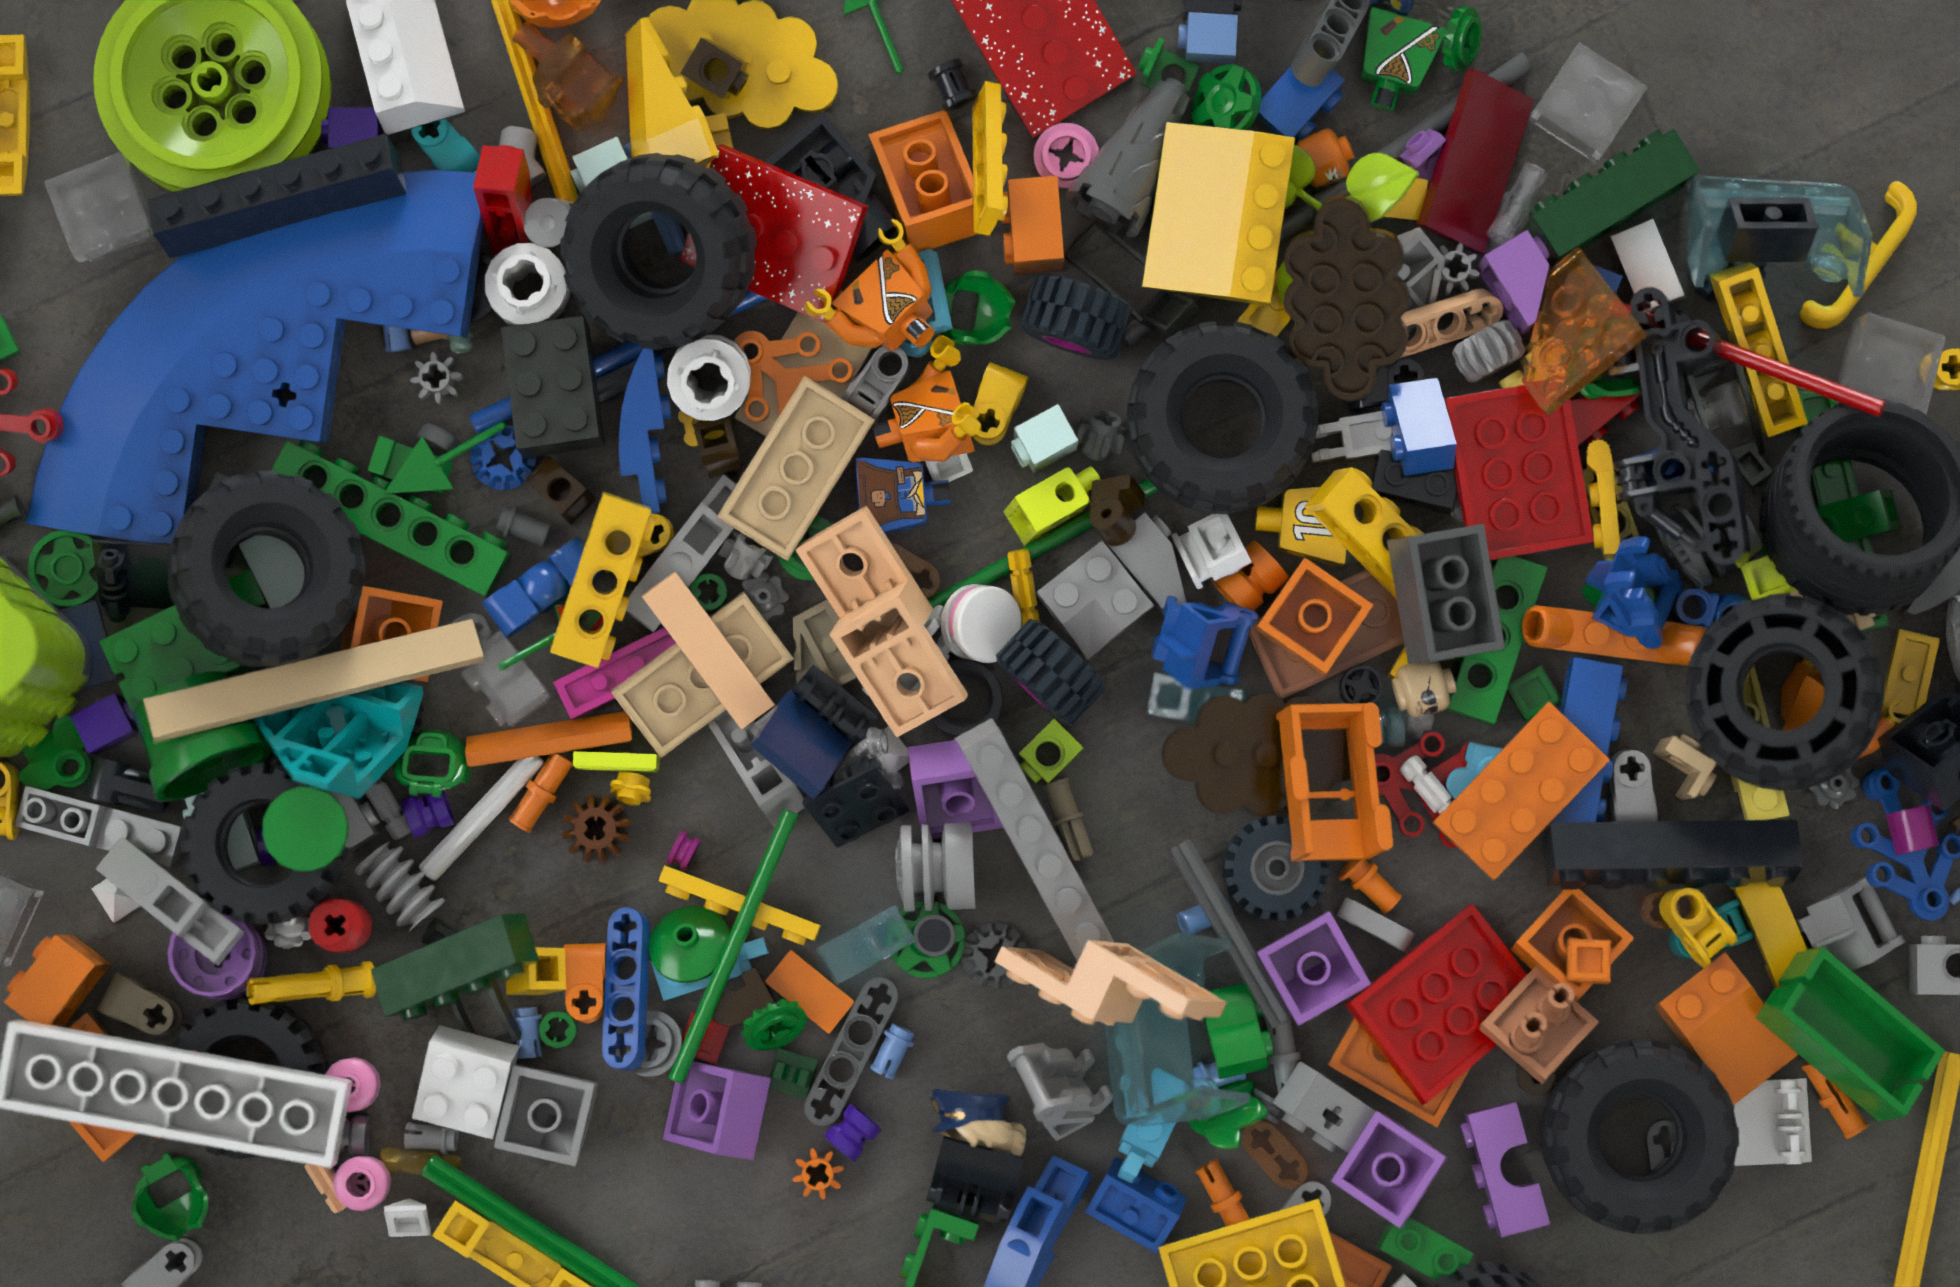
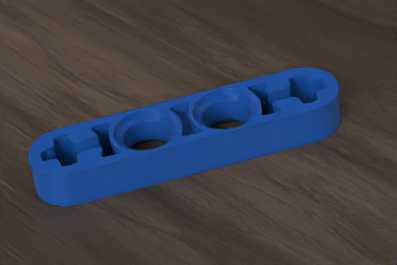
M628 907L615 911L608 922L602 1041L604 1060L612 1068L622 1071L634 1070L641 1064L644 1058L649 967V920L640 911ZM630 918L631 921L637 923V927L635 930L629 931L628 937V934L621 932L622 925H627ZM629 943L637 946L636 951L625 948L620 949V945L628 947ZM632 957L636 962V972L631 978L622 980L618 975V966L623 959ZM629 998L634 1003V1014L630 1019L620 1021L616 1015L617 1005L623 999ZM619 1027L621 1029L626 1030L633 1029V1033L630 1034L624 1032L623 1035L616 1032V1028ZM625 1044L631 1047V1054L624 1055L622 1059L616 1056V1049L623 1048Z

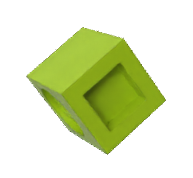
M1054 718L1019 753V756L1024 760L1019 767L1033 782L1037 783L1042 778L1046 784H1049L1083 750V747ZM1051 743L1059 749L1060 759L1055 765L1044 766L1038 762L1036 750L1040 745Z

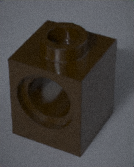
M700 38L680 74L721 99H728L731 93L738 96L745 86L749 75L744 71L749 63L708 38ZM718 58L723 60L728 67V75L720 83L714 82L708 73L710 63Z

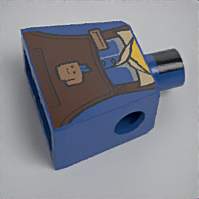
M855 458L859 510L867 506L885 535L927 525L926 506L951 505L949 480L924 482L922 463Z

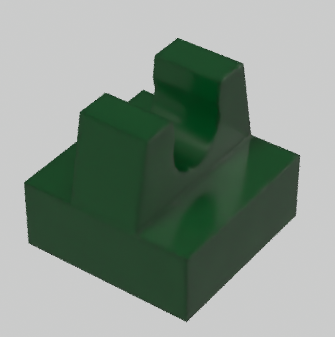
M778 1048L769 1076L771 1078L769 1089L806 1100L818 1059Z

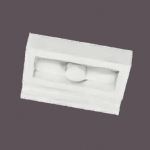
M1211 514L1187 526L1189 532L1178 536L1177 532L1171 535L1197 590L1203 587L1201 582L1210 577L1216 581L1224 576L1232 575L1239 571L1240 568L1252 563L1228 514Z

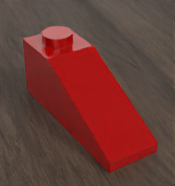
M483 145L473 190L492 253L499 254L503 249L517 243H534L524 231L525 211L532 203L530 171L524 149H517L510 145H499L497 147Z

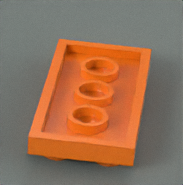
M1547 702L1432 823L1494 881L1610 759L1550 702Z

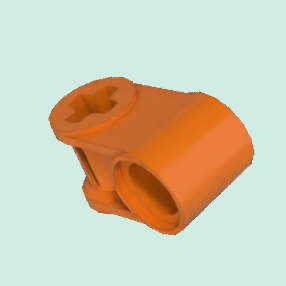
M564 944L567 988L565 990L566 1009L574 1019L581 1023H595L604 1015L607 944ZM588 993L589 997L596 1001V1006L589 1007L588 1014L584 1015L583 1010L576 1007V1001H582L584 994Z

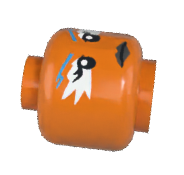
M1325 128L1296 143V146L1308 152L1314 161L1316 172L1313 180L1310 182L1312 187L1319 189L1348 176L1350 172L1348 161L1354 159L1355 156L1346 135L1338 138L1332 129Z

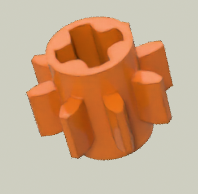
M811 1148V1160L806 1162L800 1158L796 1159V1164L802 1167L803 1170L802 1174L796 1175L792 1180L793 1182L803 1181L807 1186L803 1192L804 1197L808 1196L812 1190H819V1195L824 1200L827 1195L825 1188L829 1185L840 1189L841 1184L834 1179V1175L844 1170V1166H833L830 1162L833 1157L832 1150L824 1158L818 1157L816 1149ZM820 1163L827 1166L825 1174L830 1177L828 1182L820 1180L817 1184H813L810 1181L812 1174L807 1170L808 1166L817 1167Z

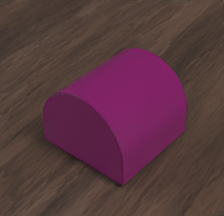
M1929 805L1886 815L1896 855L1939 846Z

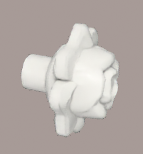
M303 916L291 919L290 922L265 924L267 927L265 938L274 940V944L283 949L299 947L303 944V940L312 939L308 927L310 918H304Z

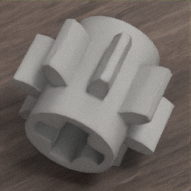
M1459 243L1455 251L1448 252L1445 246H1440L1438 250L1445 258L1444 268L1441 270L1440 283L1445 286V295L1448 296L1454 287H1459L1463 293L1467 292L1469 286L1465 279H1477L1480 274L1477 270L1471 269V263H1473L1477 255L1471 254L1467 256L1463 253L1462 243ZM1451 261L1458 262L1457 269L1463 271L1459 272L1456 278L1450 277V270L1445 268Z
M431 352V361L425 364L419 361L415 362L416 366L420 369L419 377L411 378L410 382L413 385H422L424 387L418 396L421 400H426L431 394L435 396V400L440 406L443 405V396L450 393L458 397L459 394L454 389L455 381H460L464 377L459 372L452 373L450 371L455 363L452 357L447 358L442 363L439 362L435 352ZM435 370H439L446 376V379L440 380L438 388H435L427 381L434 377Z
M735 530L731 532L728 539H725L718 552L720 556L726 558L724 568L727 573L740 580L750 579L752 575L759 579L773 558V554L766 551L767 548L741 532L739 534Z

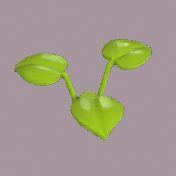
M1296 145L1293 148L1285 209L1294 202L1298 195L1303 201L1319 210L1322 204L1303 190L1315 176L1314 161L1308 152ZM1371 153L1355 163L1348 174L1346 186L1351 194L1350 196L1364 204L1369 212L1370 220L1373 222L1387 214L1404 197L1419 173L1386 154ZM1284 261L1281 264L1277 277L1278 292L1282 303L1285 291L1293 281L1286 271Z

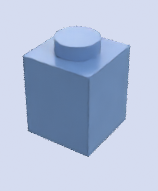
M1189 12L1187 24H1179L1178 49H1185V60L1191 62L1234 64L1238 15Z

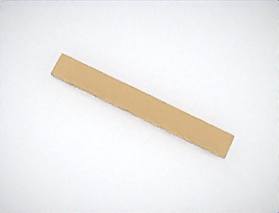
M473 619L146 698L143 699L155 743L483 662L484 655Z

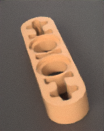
M1481 288L1404 312L1400 318L1406 326L1416 324L1417 330L1415 336L1408 341L1407 348L1401 358L1473 335L1499 322L1503 315L1502 302L1491 292ZM1482 304H1488V306L1482 308ZM1482 310V315L1478 316L1476 313ZM1453 312L1454 316L1451 325L1444 330H1438L1437 323L1440 317L1445 313Z

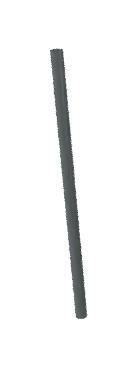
M1520 52L1488 75L1508 86L1532 69V65L1528 58ZM1459 95L1376 153L1386 154L1400 161L1402 159L1399 156L1407 150L1406 144L1415 134L1420 131L1426 132L1429 128L1441 133L1449 127ZM1347 177L1328 185L1312 197L1323 204L1334 196H1350L1351 194L1346 186ZM1304 202L1283 216L1279 244L1314 221L1318 210ZM1180 293L1188 297L1189 299L1193 300L1194 302H1197L1203 297ZM1135 319L1128 324L1123 340L1129 347H1132L1153 331L1144 323L1142 324Z

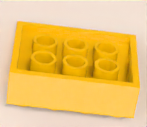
M1167 122L1165 125L1142 287L1262 306L1271 303L1295 138L1256 131Z
M1319 1199L1158 1247L1169 1287H1347Z

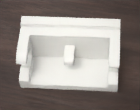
M1653 219L1611 236L1634 294L1645 287H1655L1661 290L1672 303L1686 298ZM1654 300L1651 301V308L1644 311L1652 312L1657 308H1661V306Z

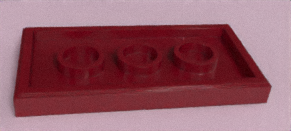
M1467 69L1445 136L1446 141L1442 145L1417 225L1457 245L1462 243L1463 248L1473 253L1484 254L1534 99L1477 69Z

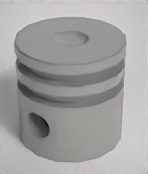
M542 198L531 203L524 216V231L528 238L536 245L542 247L560 248V241L564 236L567 223L565 219L573 203L559 198Z

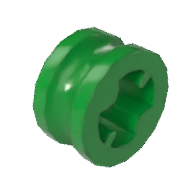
M706 573L700 575L691 585V593L705 611L713 612L719 610L728 599L727 585L721 577L715 574ZM713 581L719 585L716 592L720 597L714 603L708 599V604L700 601L703 594L699 587L704 582L710 586V582Z
M554 1011L548 1013L542 1019L539 1025V1034L546 1045L552 1048H563L575 1041L578 1034V1025L576 1019L569 1013ZM556 1017H559V1022H563L565 1019L569 1024V1028L565 1031L567 1038L559 1042V1037H555L552 1040L548 1034V1031L553 1028L550 1021Z

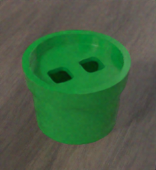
M208 671L191 675L160 688L146 698L228 679V677L221 671ZM143 700L133 711L135 722L152 767L149 771L150 781L155 797L160 801H179L206 792L208 789L207 784L214 778L223 777L228 774V770L239 766L247 767L255 763H263L273 750L251 719L154 743Z

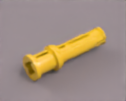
M363 961L360 966L339 968L337 964H332L324 967L323 971L314 973L248 978L246 983L247 997H252L248 1000L251 1005L313 997H325L331 1002L340 1001L343 996L363 995L364 998H373L377 989L371 969L374 968L371 961Z

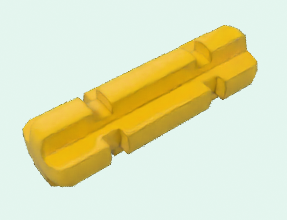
M1028 549L1012 550L1008 552L1007 556L1009 569L1013 570V573L1010 574L1013 597L1021 612L1022 626L1029 619L1040 622L1038 609L1034 607L1037 605L1033 573L1029 571V568L1032 567L1030 553Z

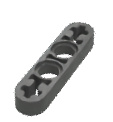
M875 977L867 981L863 986L805 1100L804 1112L808 1120L813 1124L827 1126L835 1122L840 1116L897 1004L899 997L898 989L890 979ZM882 983L888 986L887 994L892 998L889 1004L882 1002L879 1005L875 1014H880L884 1017L881 1023L878 1024L871 1016L857 1013L861 1004L867 1010L869 1009L873 1001V997L868 994L871 987L879 988ZM859 1020L868 1022L873 1029L872 1039L864 1045L855 1044L849 1037L850 1026ZM837 1058H846L854 1066L853 1076L846 1082L836 1081L830 1074L831 1063ZM822 1079H825L831 1086L845 1089V1094L840 1098L838 1094L834 1093L830 1101V1106L835 1109L833 1115L825 1114L820 1119L815 1116L816 1108L811 1104L813 1099L821 1100L824 1097L827 1088H821L819 1085Z

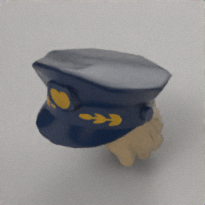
M933 1090V1097H930L935 1112L940 1115V1122L933 1128V1133L940 1132L943 1136L969 1142L972 1147L981 1145L1018 1156L1022 1155L1026 1144V1129L1021 1123H1008L1004 1121V1108L1011 1099L1009 1095Z

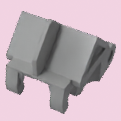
M1866 876L1838 889V892L1807 906L1806 909L1809 915L1795 919L1800 933H1806L1813 948L1823 946L1851 971L1873 963L1894 948L1905 943L1902 934L1897 935L1874 887L1867 882ZM1856 893L1859 894L1882 941L1880 944L1875 945L1852 899V896Z
M1044 1043L1016 1047L1007 1055L1010 1066L1017 1069L1035 1105L1033 1113L1036 1119L1043 1122L1055 1141L1093 1122L1095 1119L1094 1114H1100L1114 1097L1108 1085L1102 1086L1094 1096L1090 1088L1087 1087L1083 1078L1095 1062L1090 1049L1083 1050L1080 1056L1075 1059L1068 1048L1052 1049Z

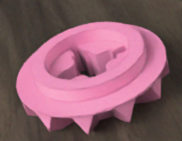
M1073 123L1056 124L1045 130L1038 138L1034 148V164L1041 177L1058 176V188H1069L1084 168L1089 166L1099 152L1098 145L1091 133L1085 128ZM1071 140L1073 141V155L1078 157V160L1083 161V163L1079 161L1076 163L1069 162L1067 167H1064L1063 172H1061L1060 158L1054 156V153L1049 152V150L1063 152Z

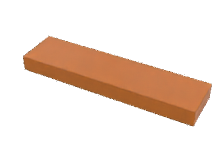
M625 711L467 736L465 747L467 766H481L629 742L632 740V720Z

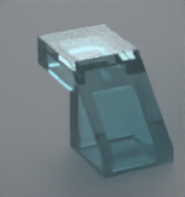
M1155 673L1147 714L1195 725L1197 711L1203 702L1209 698L1228 695L1236 697L1243 702L1247 698L1248 692L1220 686L1187 690L1170 675Z
M895 904L850 931L820 946L816 951L835 985H838L915 942V939Z

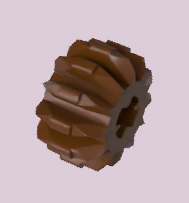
M588 794L586 796L588 809L585 810L577 801L571 804L573 810L579 814L577 819L569 815L563 816L562 821L574 825V830L564 831L561 835L563 839L577 838V841L568 849L571 854H576L584 846L586 847L583 853V862L590 863L594 851L597 850L599 862L605 864L608 862L607 848L617 857L623 854L622 850L615 844L617 839L630 843L631 836L619 833V828L631 826L632 820L624 818L617 821L616 818L625 810V806L621 803L616 805L610 812L608 811L611 804V796L604 795L599 808H597L595 796ZM601 818L604 819L606 825H604L603 831L606 835L602 839L597 836H593V840L590 839L588 833L591 831V827L588 823L592 819L600 822Z

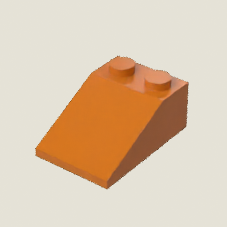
M942 110L868 134L896 219L902 224L905 243L910 242L915 251L919 253L978 234L974 233L973 174L947 112Z
M1725 952L1654 1006L1655 1010L1689 1053L1702 1061L1717 1075L1716 1077L1728 1092L1733 1105L1798 1056L1791 1047L1756 1019L1764 1003Z

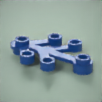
M1879 767L1868 771L1862 779L1864 794L1872 801L1881 802L1886 815L1903 810L1897 796L1900 787L1899 780L1889 774L1887 767ZM1882 776L1888 781V790L1881 786ZM1924 799L1921 806L1929 805L1931 810V802ZM1950 807L1944 811L1939 808L1938 815H1935L1931 810L1935 828L1938 820L1944 819L1949 814ZM1863 823L1856 825L1852 829L1850 837L1855 847L1859 849L1868 848L1906 867L1912 880L1910 882L1895 875V870L1891 864L1878 862L1870 865L1866 871L1867 882L1872 887H1883L1908 899V906L1911 912L1921 920L1934 921L1946 914L1950 900L1944 884L1953 860L1960 857V836L1948 834L1938 839L1939 846H1936L1938 855L1930 874H1928L1923 862L1928 848L1896 855L1892 840L1881 836L1874 824ZM1862 829L1869 833L1868 843L1864 842L1861 838ZM1948 840L1954 844L1953 854L1948 852L1946 848ZM1878 868L1882 869L1885 874L1883 882L1879 881L1876 876ZM1928 893H1931L1934 898L1933 907L1927 902Z

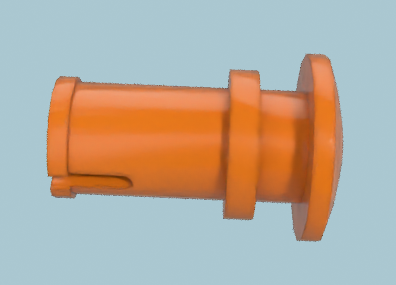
M1366 859L1348 860L1337 876L1340 881L1349 878L1352 881L1350 886L1354 890L1360 889L1383 914L1390 911L1400 901L1402 895L1377 872L1378 866L1374 862L1369 864Z

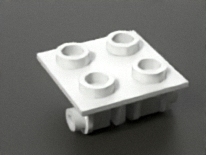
M1806 1078L1765 1080L1734 1105L1737 1127H1739V1147L1737 1146L1734 1165L1784 1163L1791 1165L1812 1162Z

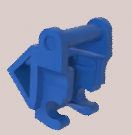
M1633 537L1621 540L1614 560L1598 561L1586 578L1587 584L1602 591L1591 618L1628 637H1636L1638 642L1647 648L1656 649L1662 644L1664 639L1663 627L1675 598L1683 592L1684 584L1678 570L1670 569L1665 558H1660L1657 553L1644 554L1651 543L1649 538ZM1647 586H1656L1659 590L1655 605L1644 589Z
M1167 596L1163 608L1165 618L1160 635L1154 638L1151 648L1153 659L1164 662L1162 670L1187 690L1219 686V683L1227 685L1238 684L1241 676L1238 668L1250 629L1256 625L1258 614L1250 609L1229 602H1225L1218 607L1209 606L1202 602H1182L1180 606L1176 603V597ZM1233 628L1223 663L1210 660L1218 631L1220 629Z

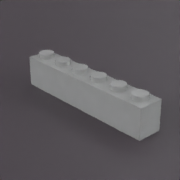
M991 718L956 737L955 740L1077 962L1088 940L1114 942L993 719Z

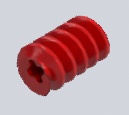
M331 899L325 900L315 907L310 915L308 927L310 936L316 945L328 951L350 952L358 950L367 943L372 934L373 923L367 909L357 901ZM338 918L346 919L342 925L346 930L345 933H337L340 927L337 921Z

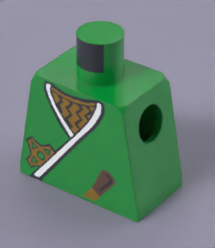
M1371 7L1366 22L1360 80L1376 85L1370 105L1380 110L1392 112L1394 111L1399 92L1415 96L1447 29Z

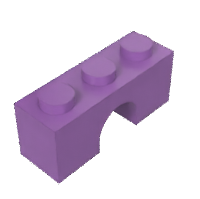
M1511 1100L1463 1113L1466 1123L1460 1124V1131L1466 1149L1473 1147L1477 1164L1471 1165V1171L1477 1189L1484 1188L1488 1204L1483 1205L1482 1210L1488 1229H1495L1498 1236L1505 1237L1549 1225L1550 1221L1539 1183L1532 1181L1521 1185H1512L1504 1179L1501 1173L1500 1163L1504 1153L1514 1146L1528 1143L1517 1102Z

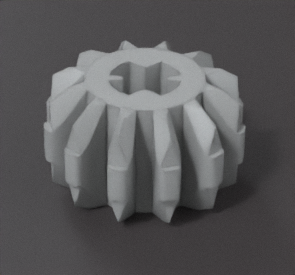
M1502 320L1458 343L1452 354L1456 360L1455 364L1461 374L1463 373L1467 382H1477L1519 360L1526 349L1522 343L1523 339L1520 333L1513 327L1511 321Z

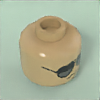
M1438 661L1403 665L1398 669L1397 678L1392 679V686L1400 711L1407 710L1408 714L1414 718L1447 709L1450 702L1449 694L1456 692L1450 668L1442 670Z

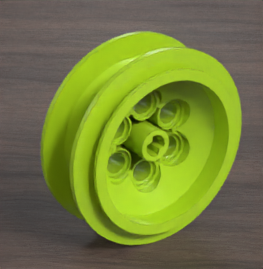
M125 0L114 13L101 37L95 58L93 78L98 113L113 143L144 175L171 192L310 155L321 137V123L323 119L328 118V108H330L331 75L324 48L315 30L292 0ZM225 40L235 41V49L229 56L220 57L217 55V48L220 43ZM187 52H194L196 54V61L193 66L187 69H179L178 60L181 55ZM255 67L265 68V77L261 82L257 84L247 83V75L251 69ZM186 92L187 99L182 107L177 109L169 108V99L174 93ZM248 106L256 108V116L250 123H238L237 118L240 110ZM206 119H215L217 122L215 131L209 136H200L198 133L200 124Z

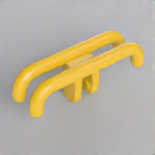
M1894 181L1888 187L1885 201L1895 209L1897 218L1878 244H1875L1844 223H1840L1835 229L1836 235L1867 259L1864 263H1861L1835 246L1824 244L1820 250L1822 256L1853 278L1832 305L1823 306L1813 300L1806 301L1799 313V318L1803 323L1816 329H1829L1839 325L1849 315L1907 235L1917 215L1916 199L1913 192L1905 184Z

